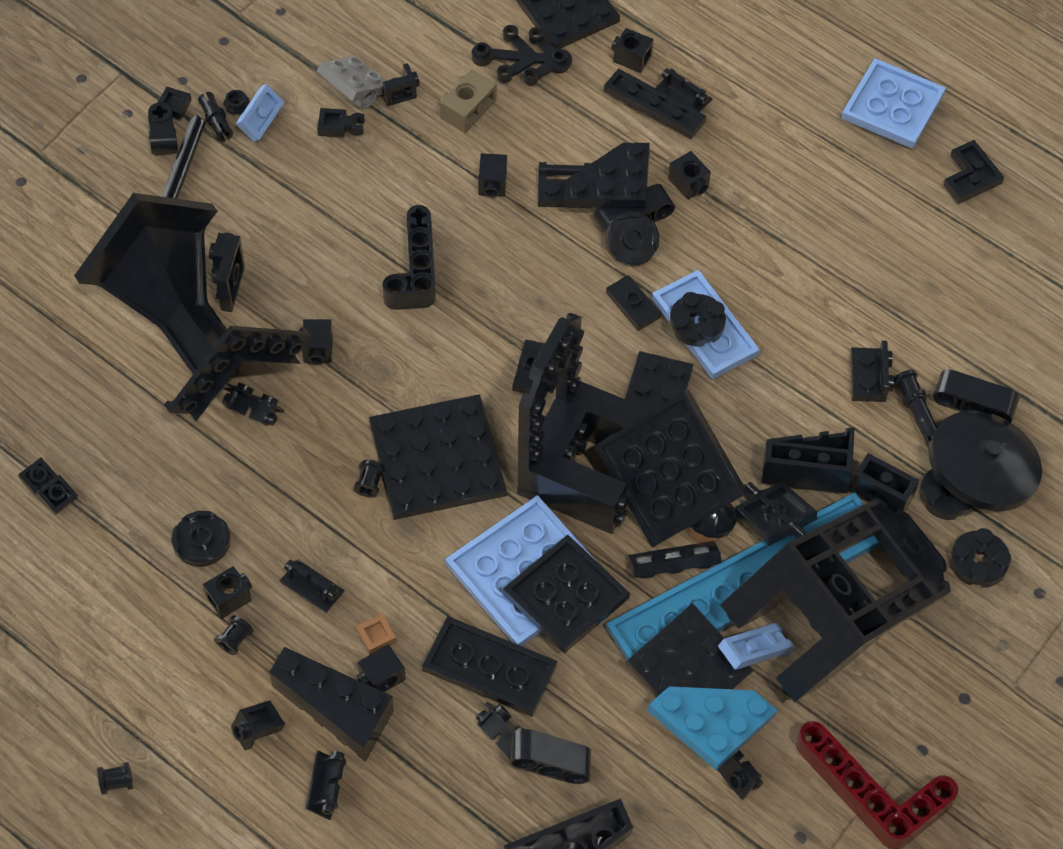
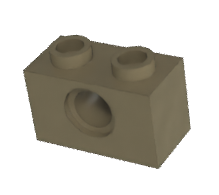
M471 69L465 76H461L458 79L455 87L449 93L446 92L439 101L440 119L466 133L497 101V84Z

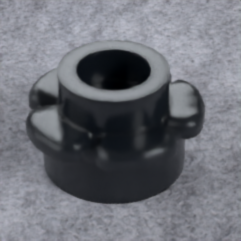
M231 90L224 99V106L231 114L243 113L250 103L249 98L241 90Z

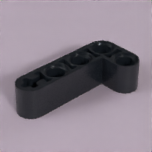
M424 205L410 207L406 215L410 273L391 274L383 280V300L390 309L428 308L434 304L436 299L431 213Z

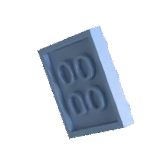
M874 58L843 110L841 119L914 149L942 100L946 87Z

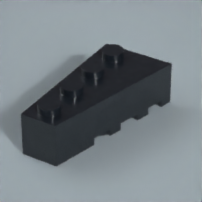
M284 647L269 671L272 687L300 710L307 712L316 723L328 729L336 736L337 740L343 745L349 746L357 753L358 757L366 762L394 712L393 696Z
M620 798L506 844L503 849H613L630 837L634 827Z

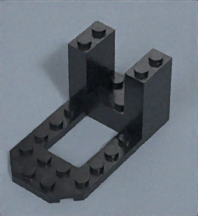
M569 313L566 318L561 317L558 319L532 365L528 377L534 380L530 393H523L519 403L517 495L529 500L538 495L548 508L613 534L616 526H622L627 516L628 510H625L629 500V496L626 495L627 483L579 464L575 461L578 453L583 454L588 441L597 445L653 410L581 381V377H578L582 367V362L579 361L583 351V346L580 345L584 335V330L581 329L582 317ZM556 388L555 400L546 416L542 415L546 403L544 399L548 392L553 393Z
M876 498L787 543L720 605L725 610L728 618L739 629L769 613L789 595L793 604L808 619L810 626L822 637V639L776 677L782 685L784 692L795 703L827 683L886 632L941 600L951 590L949 582L944 580L943 573L947 570L946 560L912 517L900 509L896 513L887 509V503ZM873 535L878 540L882 550L888 553L897 564L900 573L909 580V582L878 600L873 598L839 554Z

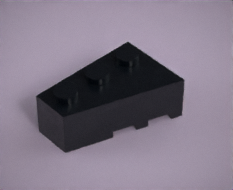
M855 427L846 428V431L843 433L829 434V431L819 432V436L803 438L801 434L767 439L761 483L776 485L783 481L789 487L848 493L853 471Z

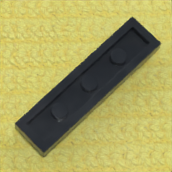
M619 68L604 84L605 93L690 139L696 135L706 122V115Z

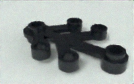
M515 25L504 27L503 39L506 42H510L518 51L492 49L484 42L477 43L472 49V61L477 66H487L492 62V59L517 61L511 66L501 65L498 67L497 79L502 83L510 82L515 75L523 71L524 83L535 85L540 78L551 71L561 74L566 72L572 65L571 54L564 49H555L544 38V31L539 27H533L529 30V42L533 45H538L544 53H536L518 35V28ZM534 63L542 64L537 69L530 67Z

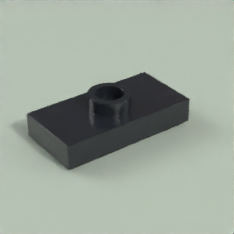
M629 275L606 287V294L637 331L660 319L661 312Z
M525 339L512 391L530 393L534 380L528 377L532 365L545 343Z

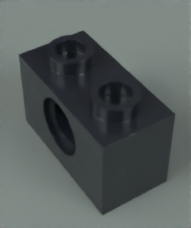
M867 453L854 473L850 491L855 492L858 496L869 502L878 498L886 502L887 509L895 513L899 509L905 512L915 496L920 480Z

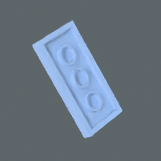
M699 270L652 293L653 302L668 322L670 321V312L673 305L687 292L710 296L724 305L726 323L722 336L713 343L712 341L704 343V346L686 345L712 380L759 356L760 349ZM692 317L695 324H698L699 321L705 322L702 317Z

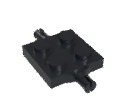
M783 481L763 490H759L752 482L746 483L744 486L750 498L735 507L736 516L769 546L789 535L799 538L807 534L808 532L803 527L818 519L817 511Z

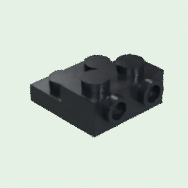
M225 232L218 233L216 242L211 243L209 259L213 260V284L217 285L216 299L220 301L221 311L232 312L244 274L245 262L240 236Z

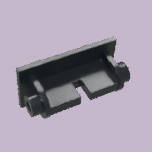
M668 68L664 69L661 77L664 79L656 86V89L699 112L713 100V98L706 94V90L698 88L691 82H687L673 68L670 70Z
M240 382L237 387L227 383V386L233 389L231 394L226 393L223 398V403L226 404L228 409L246 415L251 406L253 409L249 418L265 426L269 424L275 425L278 418L275 415L277 410L284 413L285 410L277 406L279 400L264 393L261 398L253 395L254 389Z
M290 559L284 566V569L287 571L286 574L279 580L282 584L325 613L330 610L345 592L344 589L300 560L293 561Z
M486 702L485 705L490 710L488 712L483 710L477 715L478 726L492 740L502 733L503 737L496 745L511 760L512 732L524 728L520 725L516 728L509 719L512 715L501 704L495 706Z
M318 750L305 809L331 820L334 810L338 808L337 799L340 789L338 780L342 779L343 768L347 761L344 758L345 754L342 752L334 751L332 756H329Z
M738 750L718 769V772L739 798L744 800L750 790L760 788L763 785V781L761 780L762 775L757 772L749 761L740 763L739 760L743 759L744 754Z

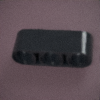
M654 184L647 187L646 208L599 207L593 216L605 235L609 223L617 215L628 211L641 212L655 223L670 216L675 210V205L661 184Z
M950 369L941 372L933 393L934 401L944 407L959 412H987L1004 418L1009 422L1013 420L1020 399L1018 393L1010 388Z
M519 729L512 732L510 764L513 767L563 782L584 784L590 781L591 749L587 746L538 731Z

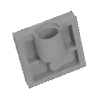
M351 56L321 62L317 72L361 109L369 108L377 96L384 94V80L382 76L372 71L358 57Z

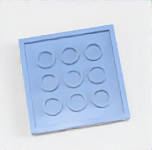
M537 495L447 557L445 565L509 640L523 646L540 634L541 631L503 595V588L566 535L575 540L591 557L592 555Z

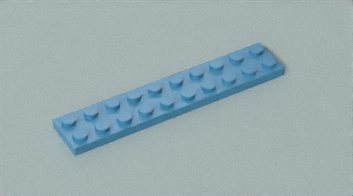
M854 492L818 511V519L803 527V529L809 533L864 504ZM789 535L771 546L761 541L606 623V630L626 660L633 656L692 603L720 632L734 624L720 604L787 543L797 538ZM873 535L839 554L846 563H849L880 545Z

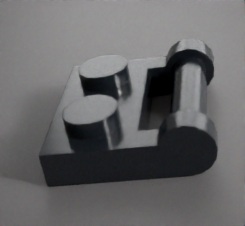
M539 162L538 207H565L566 179H547V175L572 176L591 163H584V165H550L547 162ZM567 207V208H592V207Z

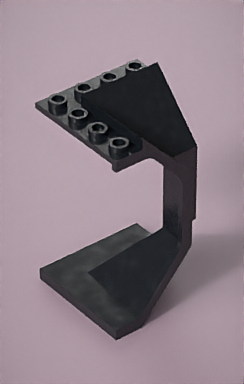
M133 193L74 277L79 284L96 285L103 288L157 325L193 374L173 401H166L164 404L169 413L191 414L196 422L242 362L301 364L295 355L304 348V344L311 336L305 327H301L299 331L229 326L227 329L210 306L207 299L204 233L207 225L218 212L212 203Z

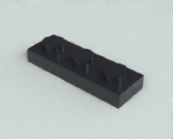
M714 541L628 555L629 567L635 578H651L656 574L666 572L676 574L683 572L684 569L696 567L706 569L714 564L722 563L721 552Z

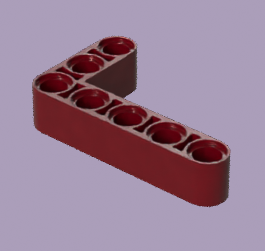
M808 721L800 729L796 743L800 755L888 849H901L949 811L957 797L958 785L955 780L949 776L942 775L934 778L899 807L820 722ZM805 737H815L819 742L809 743ZM826 759H835L840 765L831 766L826 762ZM846 782H857L861 788L853 789ZM935 791H944L949 797L941 798ZM876 804L882 809V811L874 812L868 807V805ZM912 809H921L925 812L926 816H917ZM897 827L902 830L903 835H894L889 828Z

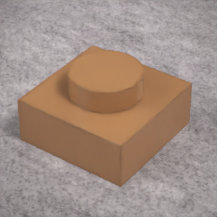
M383 613L356 626V631L369 655L388 644L391 646L397 643L396 636Z

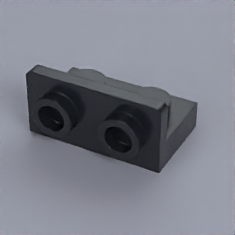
M882 340L880 348L851 347L852 401L886 402L888 391H893L894 376L889 375V368L892 367L893 352L888 351L887 341Z

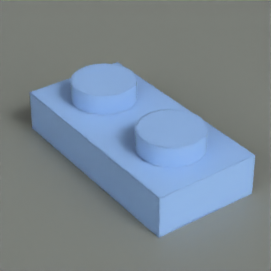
M265 84L259 88L236 122V125L253 142L258 141L285 102Z

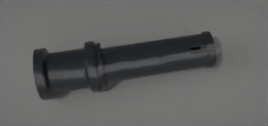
M913 369L906 370L894 377V385L899 387L903 396L902 403L905 407L910 408L929 451V443L937 429V425L926 404L927 393L921 389L917 381V372Z

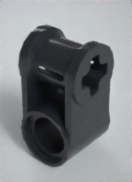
M164 102L154 103L148 109L151 154L178 152L176 129L174 128L171 107Z

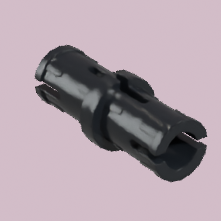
M206 92L208 101L204 94H201L198 102L206 114V122L212 126L219 141H226L223 132L229 140L233 136V131L225 119L226 113L224 109L219 107L212 92Z

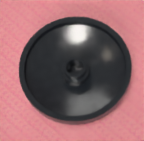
M982 411L955 413L944 419L931 437L928 454L934 474L952 495L966 504L988 511L1012 510L1025 504L1033 496L1040 484L1042 464L1037 449L1023 431L1004 418Z

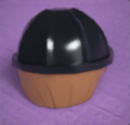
M731 503L686 528L687 534L697 543L716 542L720 538L728 536L737 522L735 507Z

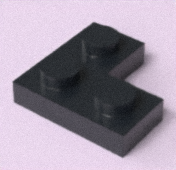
M975 140L952 149L951 157L962 171L945 178L943 185L958 204L1003 184L1004 176Z

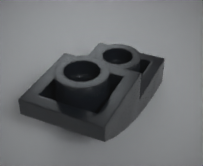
M42 457L18 474L21 482L55 515L78 498L76 492L60 474L57 476Z

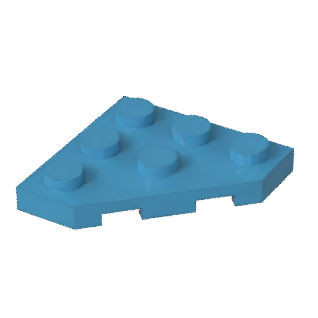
M668 687L649 704L647 709L652 716L716 771L776 716L778 711L753 690Z

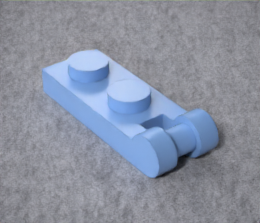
M778 623L725 638L718 645L735 670L777 656L785 657L795 649L790 639L786 640L782 634L783 629Z

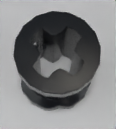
M363 460L360 462L359 468L361 472L353 490L361 496L374 498L378 496V483L380 476L385 472V467L375 460Z
M233 615L229 619L230 624L225 631L214 638L215 643L230 655H236L238 653V646L246 636H251L254 632L248 622L239 616Z
M124 762L123 766L109 769L97 768L102 795L114 789L125 787L128 790L133 789V778L129 762Z

